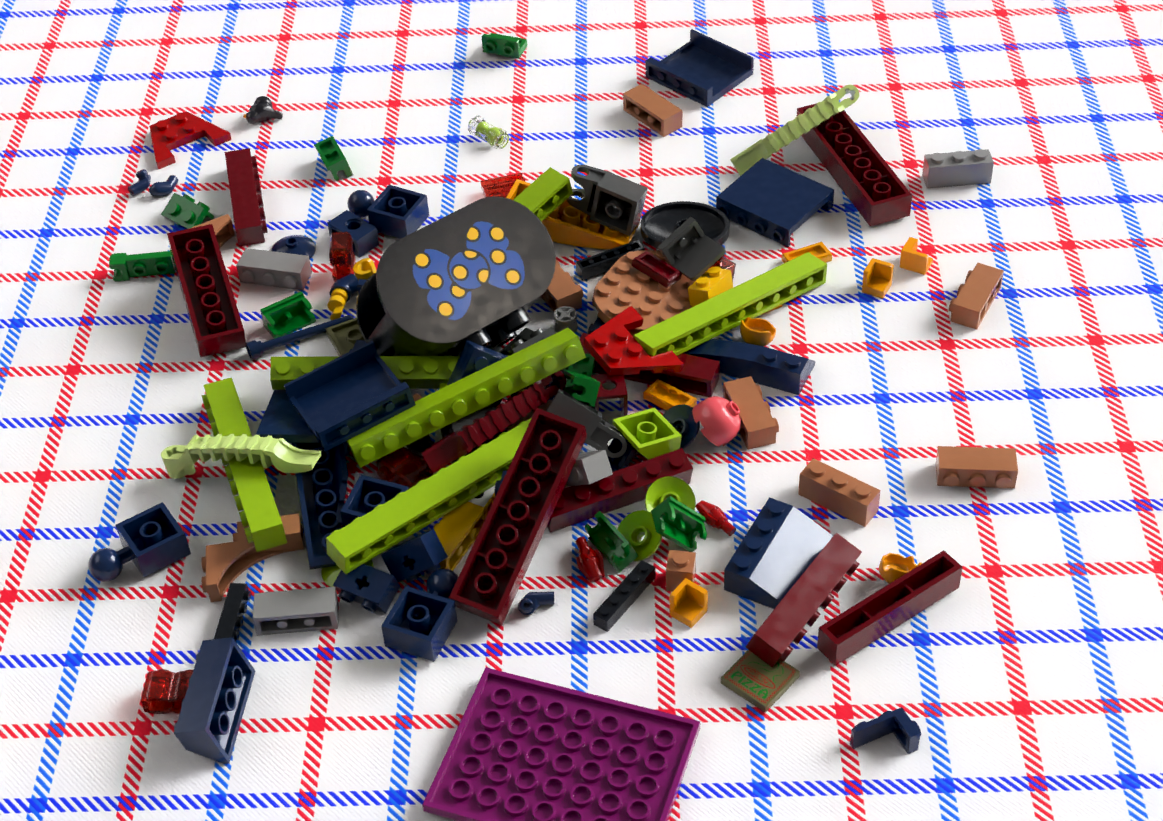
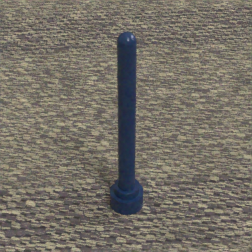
M347 315L265 342L253 340L246 343V349L250 359L255 360L261 358L265 351L326 332L325 328L354 319V317Z

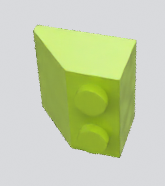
M655 407L612 420V424L647 459L680 449L682 435Z

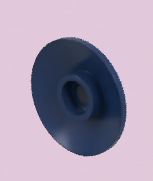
M291 235L278 240L273 245L271 251L306 255L310 259L315 254L316 247L314 241L309 237Z
M676 405L663 414V417L682 435L680 449L686 448L694 441L700 428V421L695 422L692 414L693 408L688 405Z

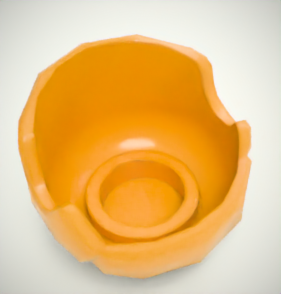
M747 317L745 322L741 320L740 334L745 343L766 346L775 338L776 328L767 320Z
M888 553L880 561L879 572L883 579L890 584L922 563L916 565L913 556L904 558L899 554Z

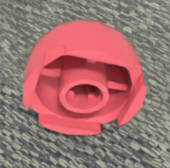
M713 396L693 407L692 414L695 422L700 421L704 427L700 431L715 446L720 447L722 444L725 446L737 436L740 430V409L733 401L729 402L725 398Z

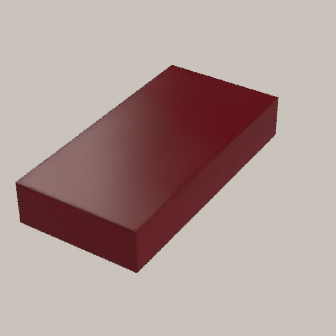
M648 251L632 260L631 266L666 288L681 279L682 273Z

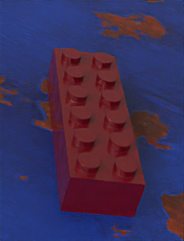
M209 224L167 233L170 252L200 357L246 347L244 328L213 225Z

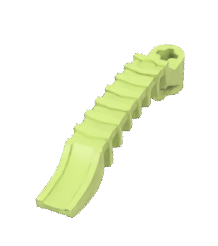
M854 85L844 86L826 97L822 102H818L814 107L807 109L803 114L796 116L792 121H788L783 127L777 128L772 134H768L764 139H760L730 159L739 175H743L760 159H768L772 156L771 154L777 153L784 146H788L791 141L797 140L802 134L808 133L813 127L816 128L821 122L827 121L832 115L835 116L854 104L859 98V90ZM845 94H851L850 98L844 99L841 102H839V100L843 98Z
M206 434L204 437L194 435L187 445L169 446L161 452V458L167 473L173 479L194 474L196 472L194 464L198 459L201 462H206L210 458H212V461H218L224 457L225 461H229L236 456L237 461H242L248 456L250 464H254L261 459L263 468H268L273 464L276 469L284 473H301L313 470L315 464L322 456L320 450L299 449L286 442L283 438L276 439L270 435L267 437H260L259 435L250 437L247 434H242L241 436H235L234 434L222 436V434H217L212 437L209 434Z

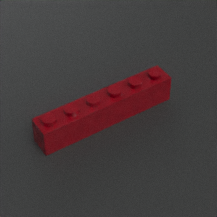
M250 148L225 152L234 225L239 247L264 243V233H268L256 156H251Z
M582 333L579 339L585 354H590L583 346L584 338L589 334ZM682 353L677 356L684 364L681 372H673V369H663L662 373L640 370L639 374L624 375L626 380L649 385L659 379L683 392L712 397L719 381L720 361ZM595 360L596 373L607 374Z
M683 448L614 471L612 475L594 483L565 488L561 493L547 528L551 533L594 518V515L599 511L605 514L645 500L646 492L650 485L662 477H677L690 484L693 467Z
M836 532L755 632L746 648L772 668L779 659L784 662L793 651V648L790 647L791 643L795 642L798 644L807 633L804 629L805 625L808 624L812 627L821 615L817 610L820 607L825 610L834 596L831 595V592L834 590L838 593L847 581L844 578L845 574L851 577L860 563L856 560L862 551Z
M943 550L820 626L817 648L835 666L958 589L960 587L963 567Z

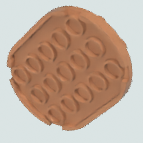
M659 250L628 252L620 257L597 283L593 293L592 305L596 307L598 317L604 323L628 307L633 306L644 319L641 327L628 330L634 336L692 307L689 301L688 287L695 281L682 274L679 281L666 288L631 266L632 260L645 251L650 252L667 263Z

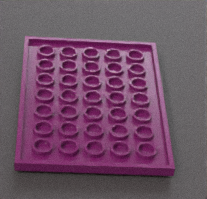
M485 667L422 804L423 811L456 821H668L700 731V721Z

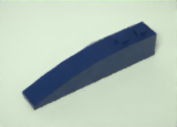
M710 339L683 353L720 361L719 373L739 379L751 376L757 384L800 395L816 362L759 345L720 339Z
M291 443L292 446L299 449L320 450L322 455L313 470L295 473L309 568L311 570L336 566V563L327 555L326 537L333 531L340 530L342 526L340 511L345 504L348 481L343 443L326 452L320 443Z

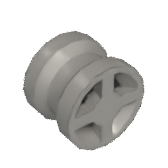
M563 306L554 311V327L557 333L566 328H569L574 333L577 331V312L574 308Z

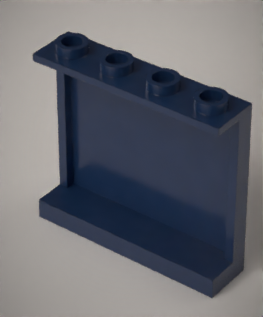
M691 29L690 41L661 61L651 57L645 61L646 78L708 107L753 75L754 57Z
M762 158L716 197V208L722 211L730 221L789 247L790 237L794 231L820 208L829 211L833 207L834 189Z
M373 341L284 384L291 404L325 452L415 406L410 387L406 382L401 383L377 354Z
M274 390L256 435L260 437L270 435L276 439L283 438L288 443H319L291 404L286 390ZM345 441L343 442L345 456H349L350 449Z

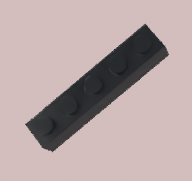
M639 240L576 261V273L581 280H585L608 272L620 257L631 251L645 250V247Z
M641 560L594 612V625L608 632L656 578L655 567Z
M230 583L214 639L233 637L235 641L239 640V629L243 626V615L247 612V601L251 598V591L248 590L247 584Z

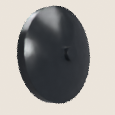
M690 201L669 202L658 205L643 215L640 222V233L646 243L658 249L657 247L689 217H692L707 237L722 245L729 237L730 222L722 211L707 204Z

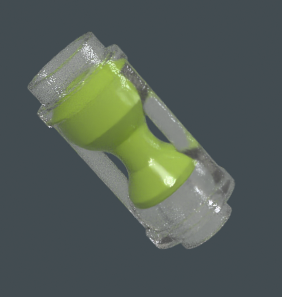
M474 116L468 123V132L473 136L484 139L493 148L502 149L507 145L509 141L507 132L502 128L491 125L482 116Z

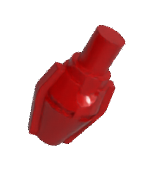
M703 500L696 504V509L706 519L705 523L714 528L716 527L718 530L722 529L729 536L735 533L736 528L728 522V518L721 508Z
M585 537L576 539L575 542L579 549V556L576 557L578 569L590 582L600 580L605 576L602 555L597 549L593 550L592 547H589Z

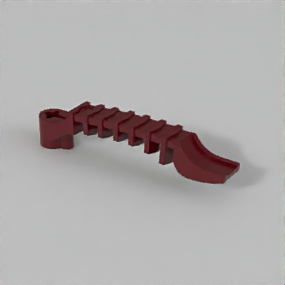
M557 371L527 386V389L518 391L517 396L506 399V403L497 405L495 410L486 412L484 417L473 420V424L461 427L462 431H456L444 437L420 453L430 471L435 473L450 462L471 452L473 448L481 446L484 441L493 438L498 432L504 431V428L513 425L518 419L527 416V413L536 410L539 405L548 402L552 396L556 395L559 388H565V375L561 371ZM551 381H553V383H551L549 387H545Z

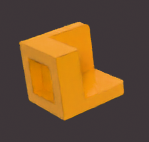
M909 237L901 250L900 268L925 275L933 263V258L927 254L917 252L918 239Z
M872 258L863 272L862 293L883 299L892 286L894 265Z
M685 578L669 596L670 616L692 628L708 611V591Z

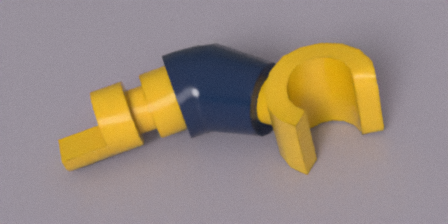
M364 258L355 263L353 266L355 275L351 273L338 279L330 289L331 297L327 304L328 309L332 311L331 320L341 317L346 302L358 291L357 284L359 279L367 280L376 273V267L370 258Z

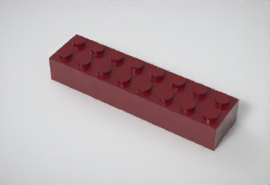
M816 104L797 108V116L803 114L807 109L814 107ZM845 110L835 116L832 115L827 121L821 122L816 128L813 127L808 133L801 135L870 227L910 216L912 194Z
M536 408L449 596L451 600L455 601L457 608L501 626L503 625L587 438L584 425Z

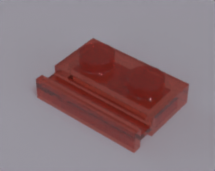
M517 173L480 181L484 197L497 196L506 198L517 179L525 182L523 174Z

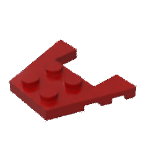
M187 111L178 113L168 119L160 120L149 126L158 169L176 163L175 157L170 150L205 136L214 146L232 140L230 132Z
M633 306L628 307L586 336L583 342V346L609 376L639 374L640 370L662 373L663 369H673V372H681L684 364L672 350L651 357L628 331L641 327L644 320Z

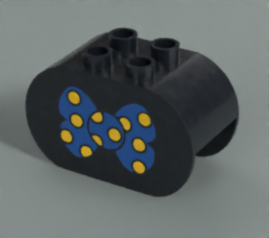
M492 196L479 199L397 240L383 253L376 273L366 280L358 294L356 316L366 343L374 342L379 356H460L467 340L484 347L490 344L493 349L501 347L517 336L515 331L531 321L527 314L528 309L547 290L555 272L556 255L550 234L539 218L527 207L508 198Z

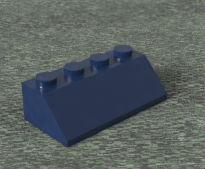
M233 637L202 641L200 651L196 656L193 673L189 678V686L182 701L179 718L174 726V734L186 750L223 764L230 763L255 675V669Z

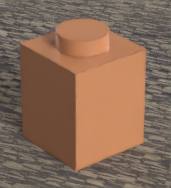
M669 550L666 566V591H674L685 578L695 582L696 552Z

